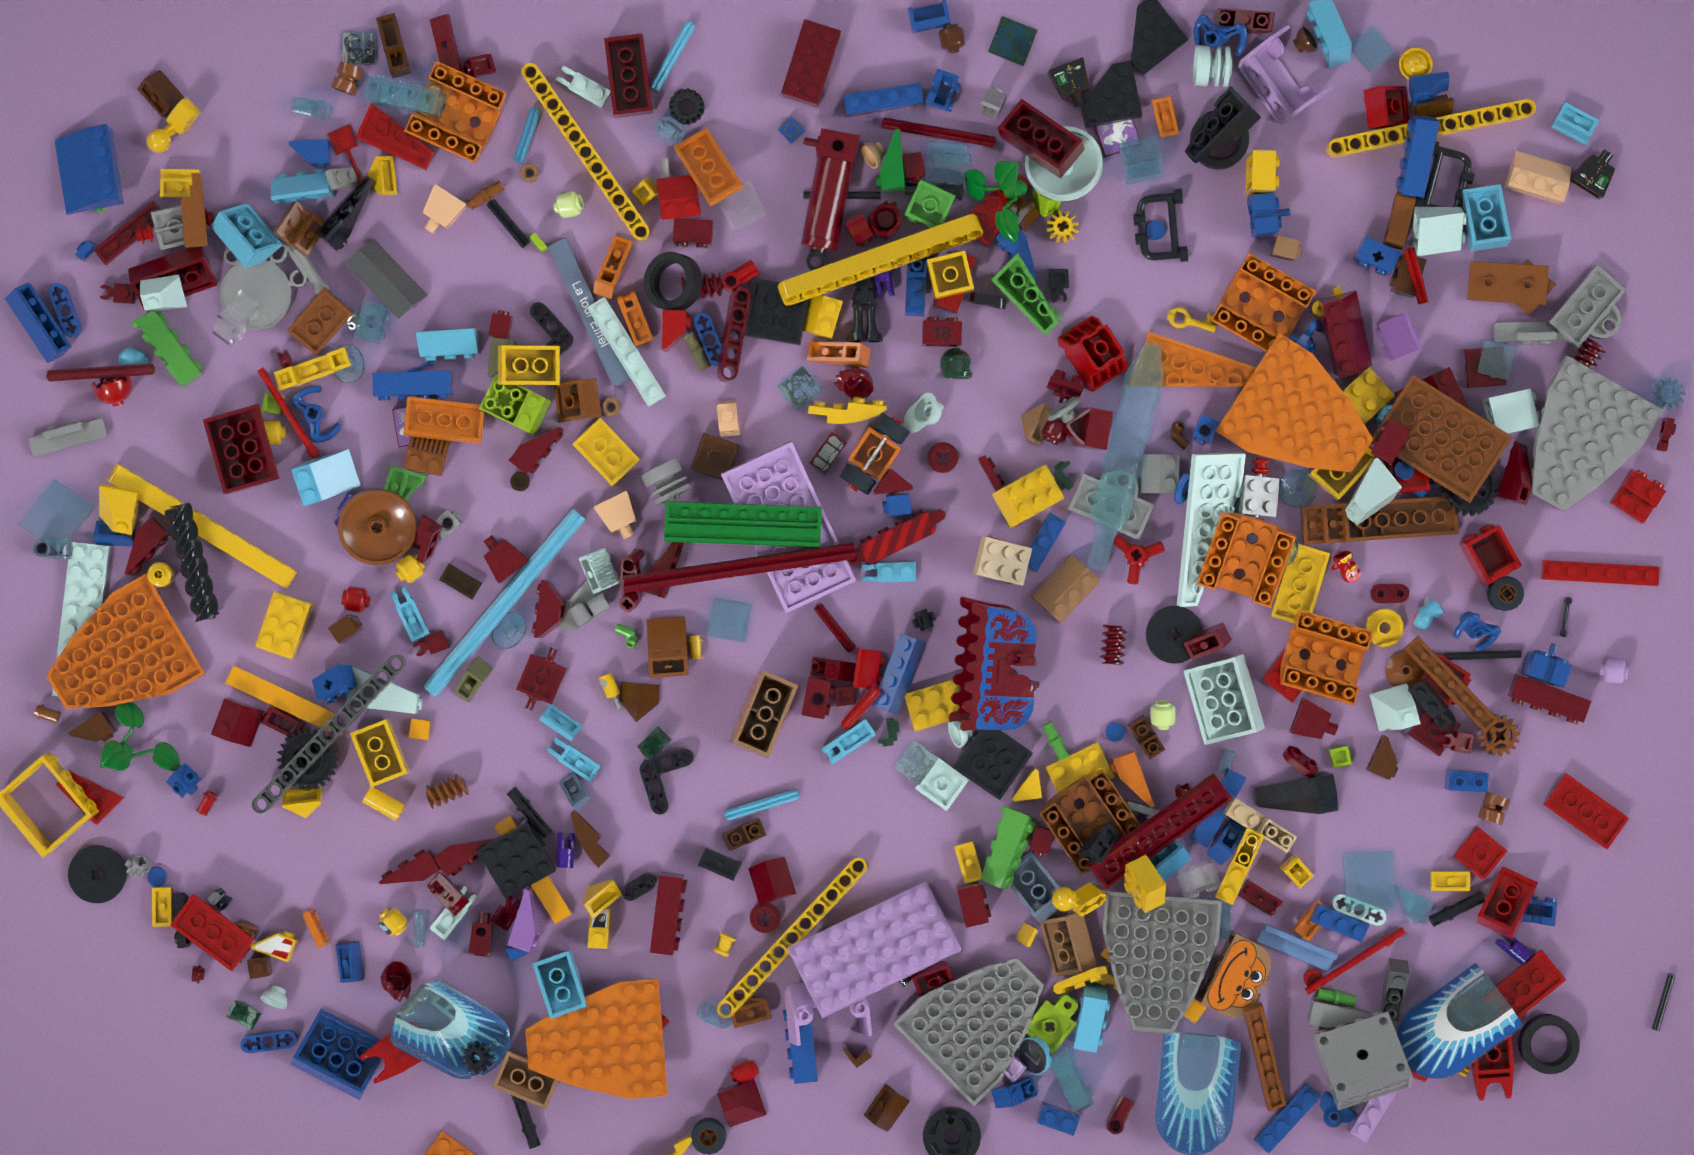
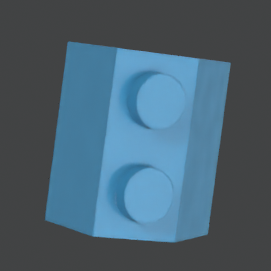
M1176 840L1149 860L1162 879L1166 881L1188 863L1192 857L1181 843Z

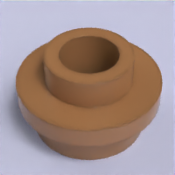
M527 163L522 166L520 176L525 182L533 183L539 178L540 171L535 164ZM533 170V176L528 177L527 171Z
M608 397L602 402V411L607 416H615L621 410V404L615 397ZM610 403H614V410L608 409Z

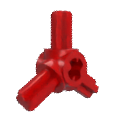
M1117 535L1112 541V544L1125 554L1124 557L1127 559V565H1129L1127 583L1133 585L1139 583L1141 567H1144L1145 562L1149 561L1148 558L1165 551L1162 541L1146 547L1143 545L1138 546L1135 543L1132 545L1121 535ZM1136 551H1139V554L1142 556L1141 559L1138 558V561H1135L1134 557H1132V554H1136Z

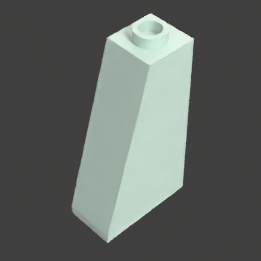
M352 667L357 687L347 695V701L373 675L372 673L358 667ZM378 676L380 682L385 683L387 681ZM391 682L367 708L417 714L418 710L422 709L423 699L420 698L419 693ZM371 686L366 687L365 694L368 697H372L374 689ZM354 700L352 702V707L361 708L359 701Z

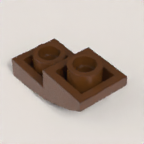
M1144 715L1127 724L1149 760L1166 750Z
M759 818L722 833L729 851L767 836Z

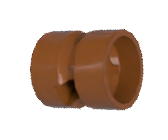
M340 61L337 69L339 75L334 77L331 87L340 92L355 96L358 89L356 82L361 80L364 70Z
M1488 792L1483 800L1485 806L1481 807L1478 818L1502 825L1505 818L1503 811L1508 809L1510 799Z

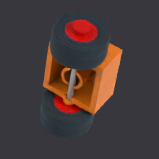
M881 413L873 427L883 435L870 427L848 458V461L859 467L860 470L848 463L840 474V477L848 482L847 486L855 492L860 490L864 494L869 495L872 488L876 485V481L868 476L867 473L881 481L902 449L889 439L902 445L910 433L907 428L901 425L902 421L894 416L890 418Z

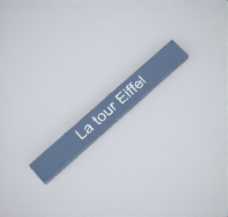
M566 238L548 246L613 387L630 380L631 378L587 309V307L595 303V300Z

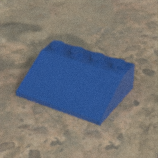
M107 124L87 127L55 140L67 215L124 204L113 131Z
M320 1009L296 1051L291 1065L360 1100L382 1058L373 1056L360 1060L359 1057L380 1039Z

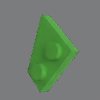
M391 465L384 489L397 493L407 501L427 479V476Z

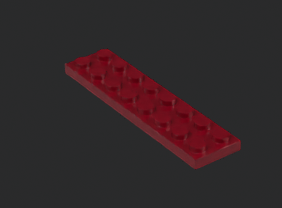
M1212 773L1113 844L1102 864L1087 863V865L1103 886L1108 889L1125 877L1126 864L1144 855L1149 859L1229 803L1233 798L1216 775Z

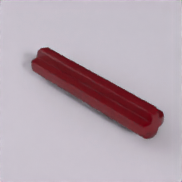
M822 603L818 604L814 611L848 653L855 649V644Z

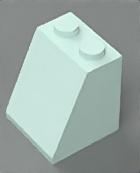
M1414 207L1412 246L1415 248L1417 256L1461 250V244L1465 242V233L1462 230L1463 225H1466V213L1463 212L1461 207Z
M1531 389L1482 400L1486 420L1508 434L1538 427L1539 422H1541L1540 413L1535 409V403H1537L1536 395Z
M1378 457L1374 459L1365 472L1345 509L1349 520L1356 525L1390 503L1402 488Z

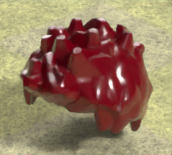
M886 200L870 213L868 224L871 231L876 234V237L888 240V237L894 235L900 228L902 216L899 213L900 210L896 208V202L888 203Z
M856 367L851 370L839 371L840 375H836L838 381L834 382V384L851 399L853 397L867 398L874 391L873 380L870 373L866 370Z
M392 961L382 971L380 980L383 989L394 1000L397 999V1001L401 1002L403 997L408 999L411 992L412 973L403 962Z

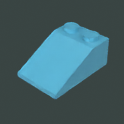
M1501 184L1462 190L1464 213H1466L1465 230L1469 252L1508 246L1512 238Z
M349 449L293 465L291 469L303 506L328 499L361 486Z
M567 951L532 964L550 1019L587 1007L573 952Z

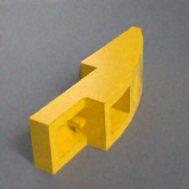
M853 397V400H849L848 407H845L843 403L825 405L826 402L814 401V403L809 405L808 414L826 415L827 423L845 424L875 417L886 411L888 404H885L884 400L878 399L867 402L865 398Z
M1248 827L1246 828L1215 898L1230 905L1234 904L1265 835Z

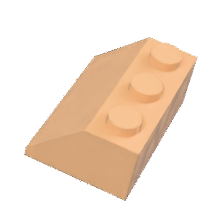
M1515 151L1504 188L1560 205L1564 203L1569 188L1571 167Z

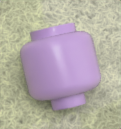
M1607 658L1605 664L1600 665V675L1603 676L1604 681L1607 683L1622 684L1624 679L1627 680L1629 664H1626L1624 659Z

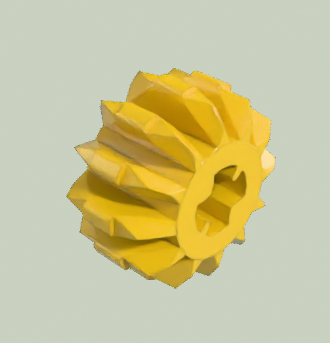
M1058 211L1059 218L1052 214L1051 218L1054 221H1047V224L1052 227L1047 228L1046 231H1053L1049 238L1052 239L1056 235V243H1059L1060 239L1063 238V242L1066 244L1067 236L1070 240H1074V236L1071 233L1078 234L1079 232L1073 228L1079 226V222L1072 223L1076 216L1073 215L1069 219V211H1066L1065 216H1062V211ZM1062 222L1066 224L1065 227H1068V230L1065 229L1063 232L1059 231L1060 227H1057Z

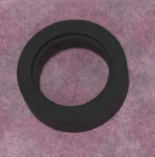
M1213 111L1207 112L1195 123L1190 133V142L1196 132L1202 130L1206 123L1204 121L1206 116H1210ZM1249 131L1238 137V145L1232 155L1225 158H1215L1209 155L1199 161V163L1216 170L1232 167L1242 159L1248 149Z
M664 252L659 254L650 262L645 271L643 284L646 297L652 305L659 309L686 310L697 300L702 288V274L698 264L691 257L680 253ZM678 263L685 271L686 285L679 297L674 300H667L660 291V277L668 266Z
M1541 1014L1533 1017L1523 1026L1519 1034L1518 1046L1522 1058L1533 1069L1544 1074H1557L1567 1070L1575 1062L1579 1054L1580 1041L1575 1028L1568 1021L1557 1015ZM1548 1025L1559 1027L1567 1039L1565 1053L1554 1062L1539 1061L1531 1050V1040L1534 1033L1541 1027Z

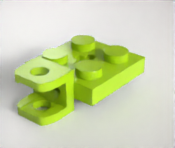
M1069 993L1060 995L1054 1004L1046 999L1033 1015L1026 1033L1030 1037L1036 1036L1042 1039L1049 1047L1050 1052L1054 1054L1077 1025V1022L1071 1018L1078 1008L1077 1000ZM1065 1002L1071 1003L1069 1006L1064 1005ZM1053 1022L1055 1029L1046 1031L1045 1023Z

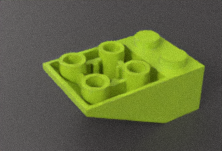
M495 374L479 409L535 436L552 401L520 385H498V375Z

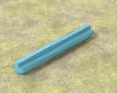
M686 21L650 84L652 89L659 91L695 29V24Z
M793 789L725 810L724 814L729 821L799 799L797 789Z

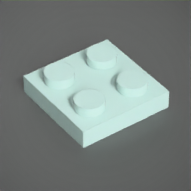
M938 758L915 789L947 811L969 779Z

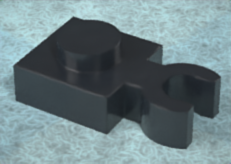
M1049 269V289H1055V293L1052 296L1053 303H1056L1057 295H1062L1063 302H1066L1067 295L1064 289H1069L1068 269Z

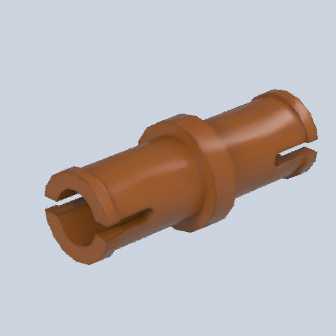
M497 180L485 189L481 188L480 192L466 199V202L473 211L484 202H490L492 197L505 191L500 181Z

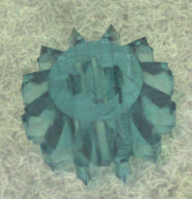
M1667 377L1665 382L1660 379L1658 380L1659 385L1653 386L1657 392L1651 393V396H1657V399L1653 402L1654 404L1660 402L1659 408L1663 409L1666 407V410H1671L1672 406L1674 408L1679 407L1677 402H1684L1683 398L1680 397L1685 395L1684 391L1680 392V389L1684 386L1683 384L1676 386L1678 383L1677 379H1674L1672 382L1670 377ZM1670 390L1669 394H1672V396L1666 397L1665 391Z

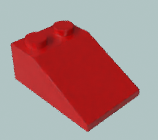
M1502 866L1477 916V923L1513 939L1523 920L1538 882Z

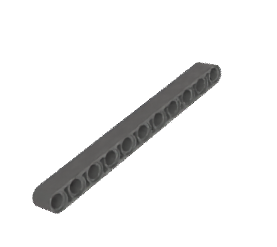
M398 654L390 656L253 799L252 809L260 814L269 811L405 669L406 659ZM394 658H398L401 661L399 669H395L392 666ZM381 672L386 673L388 676V680L385 683L380 682L378 679ZM368 686L374 689L372 697H368L365 694V689ZM354 700L359 701L361 704L359 711L352 709L351 705ZM341 714L347 717L345 725H341L338 722V717ZM327 728L334 732L332 739H328L325 736ZM314 742L320 745L319 753H314L311 749ZM299 757H304L307 760L305 767L299 766ZM286 771L293 773L292 781L285 779ZM273 785H277L280 788L278 795L272 794L271 787ZM259 799L265 800V809L258 807Z

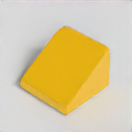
M647 177L631 192L645 206L658 195L657 184L651 177Z
M1023 923L1016 940L1030 947L1038 932L1037 928Z

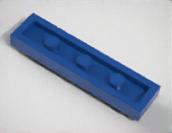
M1305 1083L1254 1140L1267 1153H1270L1321 1096Z

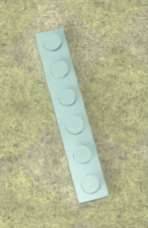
M604 297L587 307L647 406L649 407L664 398L666 395L606 298Z

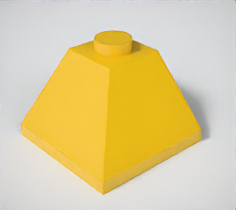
M100 484L99 516L113 532L132 535L138 522L139 491Z

